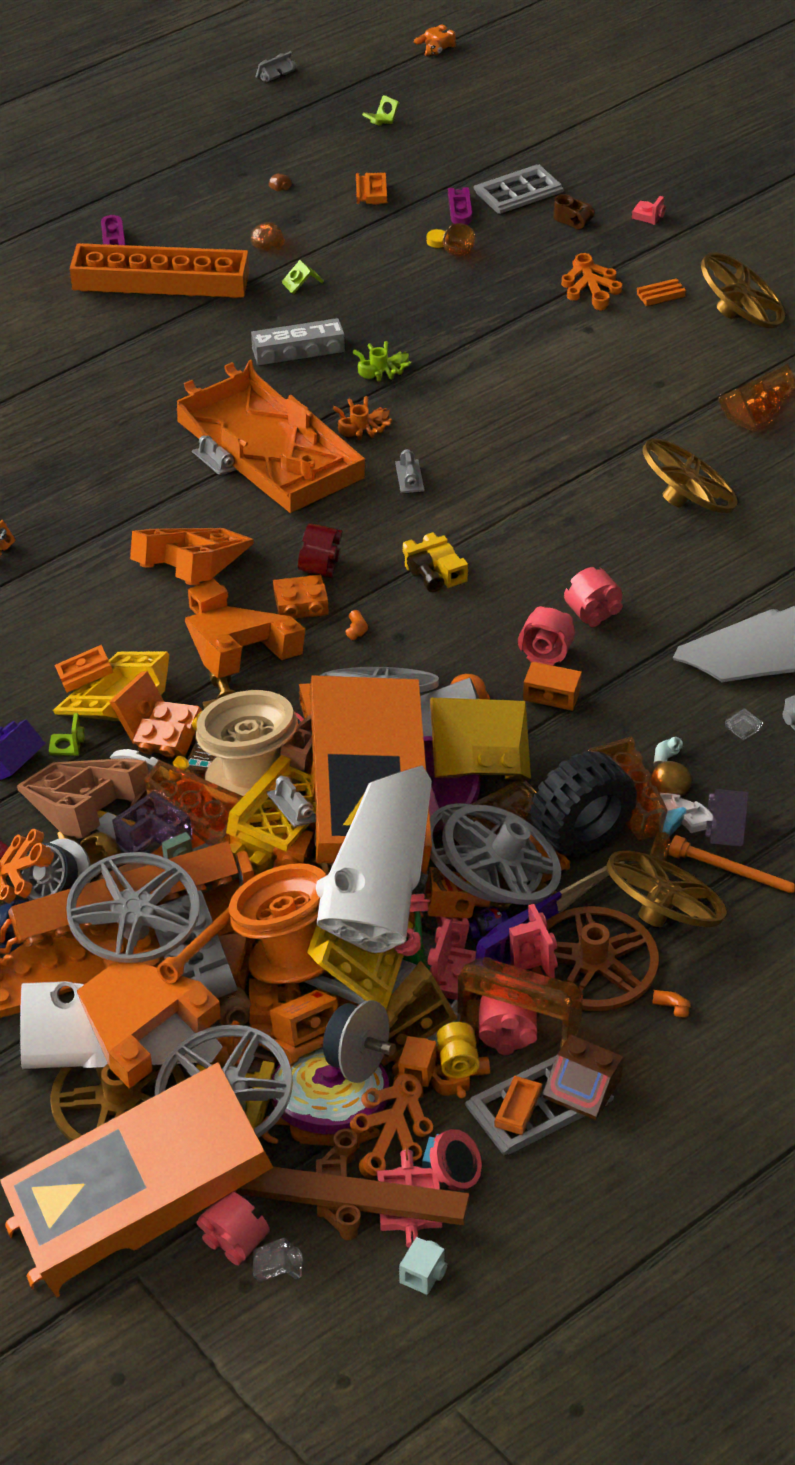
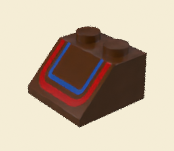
M570 1034L556 1056L543 1092V1098L597 1120L622 1079L624 1056Z

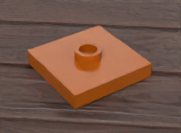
M148 671L139 673L109 701L133 744H135L133 739L142 718H150L156 701L164 702Z

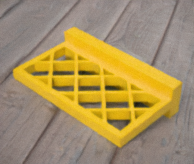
M281 755L231 809L226 833L237 837L240 832H243L287 852L311 823L294 828L292 824L288 823L285 815L267 795V792L276 790V780L278 777L294 778L302 782L293 784L296 787V792L306 791L308 796L303 797L312 804L313 812L316 815V801H312L311 775L290 767L291 759ZM275 807L276 812L264 813L263 808ZM281 820L282 825L270 826L268 821ZM262 822L264 827H254L249 824ZM286 833L288 837L284 840L274 834Z

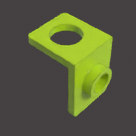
M383 95L377 114L363 113L362 116L371 119V123L382 126V123L393 124L399 101ZM387 102H390L392 105V111L389 114H386L384 111V106Z
M299 260L282 280V284L294 294L310 275L321 283L324 280L312 268Z
M74 713L72 734L51 735L49 755L79 756L80 743L84 742L85 729L80 727L78 713ZM59 741L70 742V746L65 749L57 748L56 744Z

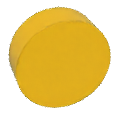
M435 229L427 233V244L429 246L442 248L447 245V232Z

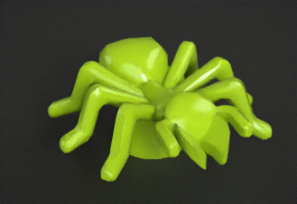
M387 341L384 342V348H373L372 344H368L370 360H365L364 355L357 350L353 351V354L360 358L358 363L359 375L369 380L376 376L377 381L380 382L384 371H386L389 379L392 380L395 373L401 375L405 367L411 365V361L407 362L409 354H406V351L403 353L398 352L388 358Z

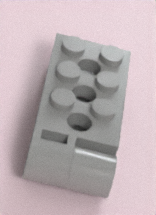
M198 890L200 907L195 928L178 948L164 955V959L176 957L213 922L201 890ZM189 894L158 907L188 920L191 910ZM155 929L160 947L178 936V933ZM217 933L184 965L182 976L200 981L216 998H220L238 991Z

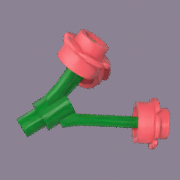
M412 894L410 912H414L415 932L413 929L408 928L406 942L394 947V949L404 955V960L416 964V966L421 961L430 971V966L427 963L428 958L424 953L420 914L421 911H428V902L430 900L425 899L424 894Z

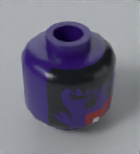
M496 906L473 912L468 930L471 940L476 939L479 942L494 927L507 921L508 916L504 910L500 911Z

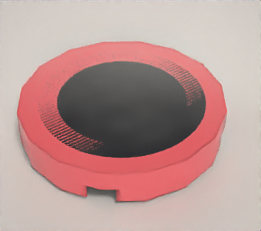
M450 1129L437 1135L434 1139V1147L430 1149L431 1167L436 1178L441 1183L445 1182L446 1185L450 1186L448 1189L452 1191H462L475 1185L481 1176L482 1168L481 1156L476 1143L468 1134L461 1130Z

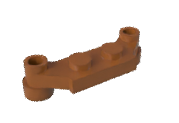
M341 1129L333 1137L334 1147L323 1159H316V1173L347 1177V1164L355 1159L358 1137L351 1129ZM347 1204L335 1208L317 1205V1216L324 1217L340 1232V1236L343 1239L352 1240L357 1237L358 1228L361 1224V1215L356 1206Z

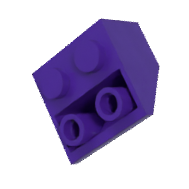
M27 719L19 723L12 721L6 727H0V780L13 775L46 744Z

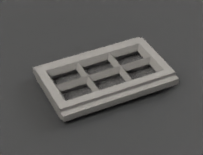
M534 165L474 186L476 194L499 214L564 191L561 184L540 165Z

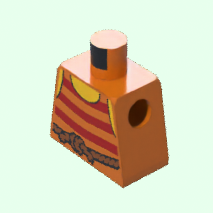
M430 867L425 888V898L430 900L428 902V916L471 918L474 906L489 908L490 901L464 891L445 877L438 868ZM453 872L459 878L472 885L460 873Z

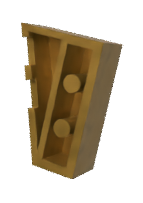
M421 961L391 994L386 1010L389 1019L388 1042L395 1044L396 1050L392 1056L384 1054L381 1063L385 1066L402 1054L407 1036L427 1039L438 1032L444 1025L458 1019L432 973Z

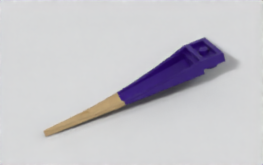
M607 865L537 903L535 906L538 912H543L546 920L563 912L575 900L609 875ZM528 909L494 927L478 942L472 983L478 989L486 985L488 976L494 969L509 967L511 964L509 928L529 923Z

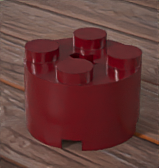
M309 523L302 539L304 544L299 552L298 569L303 572L332 578L335 569L333 561L338 562L341 548H338L337 544L340 545L343 530Z

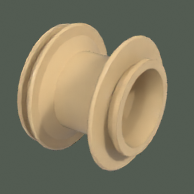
M264 690L240 691L217 699L201 712L197 720L196 739L198 745L205 752L216 756L205 773V782L213 794L228 801L239 802L280 757L281 746L292 738L298 726L296 713L293 711L291 703L285 697ZM290 778L292 780V784H297L299 782L294 778Z

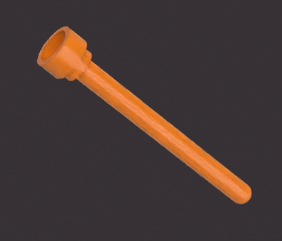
M675 835L671 842L669 856L678 859L688 856L788 893L795 892V884L793 882L690 846L691 843L687 842V839Z
M229 907L176 957H167L158 965L157 972L163 981L174 983L183 975L184 965L230 922Z

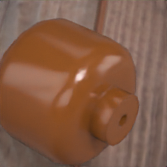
M275 174L269 181V186L275 191L288 190L292 185L291 179L284 174Z

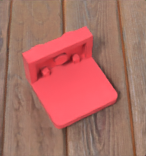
M445 918L443 926H438L435 935V943L437 945L436 948L430 949L428 965H432L430 972L446 998L466 1002L472 983L476 951L451 947V919Z

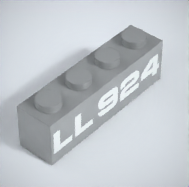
M338 318L251 331L252 350L257 365L345 352L344 332Z

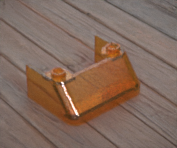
M488 957L478 958L466 964L458 976L457 1013L461 1015L460 1022H465L479 994L563 1020L561 1048L569 1035L576 1036L580 1028L583 993L574 983L564 982L501 963Z

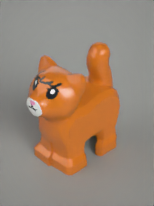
M441 24L426 30L423 35L414 39V43L416 45L426 43L425 56L438 55L448 47H455V32L450 29L443 33L442 31L446 30L447 27Z

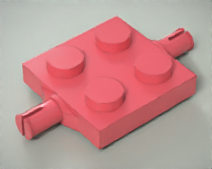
M406 1150L400 1152L401 1167L394 1170L377 1171L378 1181L440 1189L439 1180L436 1178L432 1168H420L413 1165V1151L408 1150V1160H406ZM380 1214L381 1231H406V1246L408 1248L412 1245L411 1237H413V1242L418 1237V1230L442 1228V1222Z

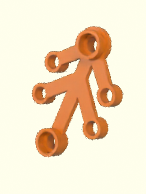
M587 253L576 255L573 260L574 268L568 274L562 276L561 284L563 287L568 288L567 298L569 300H578L580 298V291L588 284L592 293V305L597 310L606 309L610 299L609 293L600 290L598 284L608 287L611 294L618 295L622 292V283L615 281L616 270L594 264L592 256ZM592 271H593V272H596V273H599V274H602L603 277H601V276H599V275H596V274H593ZM582 272L584 276L574 285L575 278Z
M32 829L28 833L27 838L16 835L12 840L10 847L0 860V900L11 903L16 895L23 898L28 897L32 890V883L24 880L20 871L34 865L40 868L43 866L48 867L52 863L54 853L50 847L42 844L44 839L43 832ZM32 847V849H31V851H30V853H29V856H26V854L28 853V851H29L30 848ZM7 875H9L14 887L7 885L5 880Z
M411 1074L398 1076L392 1087L381 1090L370 1088L362 1094V1104L367 1108H374L382 1101L396 1098L391 1109L370 1115L359 1113L350 1121V1128L357 1134L365 1132L368 1128L384 1124L373 1151L365 1155L359 1162L361 1174L368 1179L377 1178V1171L385 1170L386 1162L384 1156L395 1131L402 1146V1151L406 1150V1160H408L409 1148L413 1149L416 1154L413 1157V1162L422 1156V1148L419 1144L413 1142L403 1115L406 1106L414 1121L413 1131L418 1137H425L433 1130L432 1121L424 1117L418 1101L422 1093L421 1083ZM405 1084L411 1087L412 1092L405 1089ZM368 1094L375 1097V1102H371L368 1099ZM357 1119H360L364 1123V1128H361L357 1125ZM419 1123H423L426 1126L427 1130L422 1131L419 1127ZM371 1159L378 1163V1168L372 1166Z

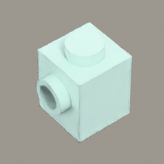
M416 1237L399 1265L400 1283L428 1295L435 1281H440L446 1272L447 1263L444 1262V1248H441L433 1241H425Z

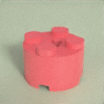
M589 567L580 571L570 581L572 583L570 589L566 588L564 599L566 603L590 627L598 626L601 621L619 613L623 607L621 603V588L602 568L596 570L594 567Z
M537 607L529 615L519 634V649L521 651L523 649L527 655L526 658L530 662L533 661L552 666L559 661L561 662L565 658L575 637L573 618L569 614L553 608Z
M498 987L486 992L481 997L479 1005V1038L489 1047L497 1049V1052L502 1055H510L514 1050L534 1043L537 1040V1008L533 995L524 989L516 987L515 991H506V987Z
M235 1192L210 1205L196 1221L197 1225L205 1233L202 1236L203 1241L214 1250L218 1246L226 1251V1257L235 1265H239L250 1255L270 1232V1229L263 1216L257 1219L253 1215L252 1211L255 1207Z

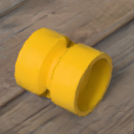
M452 1022L441 1027L437 1032V1044L443 1073L451 1078H465L474 1074L478 1070L480 1062L478 1051L475 1049L476 1040L472 1026L463 1022Z

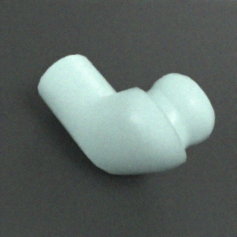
M672 737L657 745L654 757L655 768L662 762L667 761L668 758L679 753L683 747V742L680 738Z

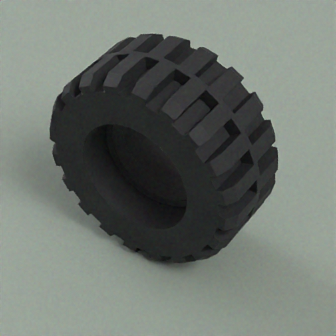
M595 751L583 752L582 755H573L570 760H564L558 764L559 767L555 770L552 769L548 774V778L541 782L538 787V793H535L533 797V805H531L532 823L553 848L562 855L580 857V855L586 856L594 850L602 849L604 844L612 842L615 839L614 836L618 832L621 833L623 831L625 823L630 821L632 817V810L636 808L637 788L633 779L609 755Z

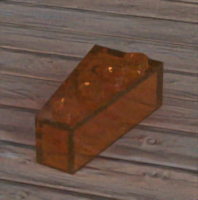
M633 737L588 749L587 751L602 752L609 755L635 782L637 804L636 808L632 810L630 821H627L625 824L639 841L662 834L668 809L657 787L653 786L649 770H645L643 766V758L634 747L635 741Z
M158 760L145 777L148 799L209 846L229 841L230 844V835L226 833L229 812L243 796Z

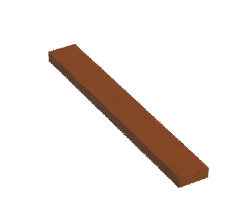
M273 1167L233 1191L241 1195L335 1208L349 1204L356 1206L359 1211L458 1225H464L470 1200L469 1193Z

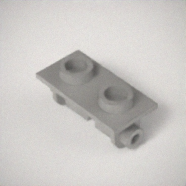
M292 52L279 54L273 59L262 61L258 66L255 77H261L262 81L269 82L280 77V73L285 75L293 72L297 65L295 61L290 60Z
M203 435L200 437L199 448L192 450L198 458L219 475L237 470L232 466L234 463L232 454L228 453L221 446L217 447V443L210 436Z
M406 449L401 453L400 461H395L400 492L414 493L424 491L419 460H414V453Z
M285 776L278 777L276 780V790L268 791L267 795L294 828L316 822V815L313 812L312 804L307 802L300 792H296V787L292 784V780Z

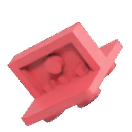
M535 904L528 905L529 923L509 928L511 966L517 972L542 966L548 980L555 979L554 968L558 967L554 950L557 949L556 938L553 933H548L547 922L543 912L539 913Z

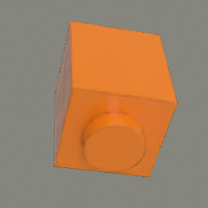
M214 578L188 589L189 608L195 614H200L226 607L227 589Z
M407 1036L399 1060V1076L411 1074L420 1081L421 1086L428 1087L437 1062L436 1041Z

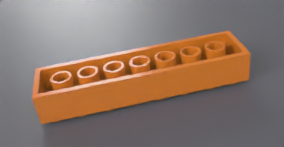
M77 243L70 265L72 290L83 292L101 291L105 293L123 292L238 298L244 297L249 276L248 250Z
M229 841L169 859L182 867L190 875L197 891L201 890L202 893L206 890V886L211 884L213 889L229 885L230 882H233L232 878L239 873ZM147 865L124 872L122 875L132 889L137 892L165 870L157 866ZM116 875L112 876L119 891L125 890ZM105 879L87 883L78 897L76 908L113 901L114 899L106 886ZM180 880L159 901L160 905L180 898V894L186 893L188 895L186 888ZM158 887L149 892V894H152ZM70 889L11 906L8 914L15 937L18 939V944L25 943V946L28 947L41 943L44 940L43 936L52 934L54 939L71 932L66 910ZM92 923L78 924L81 930L96 926L92 925Z

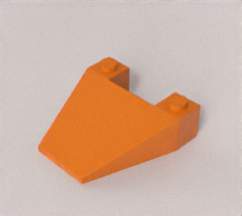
M224 528L132 531L130 559L139 562L140 566L148 568L154 567V564L167 563L176 567L175 577L185 580V583L188 585H199L201 581H209L252 546L254 539Z
M226 606L185 617V623L204 666L217 678L239 673L242 646L261 641L281 660L303 653L305 628L292 616Z
M115 961L77 990L78 997L110 1069L129 1089L152 1072L151 1054L139 1042L147 1034L175 1013L195 1033L209 1028L220 1019V1001L200 981L181 976L176 982L167 983L159 977L156 967L141 962L124 963Z

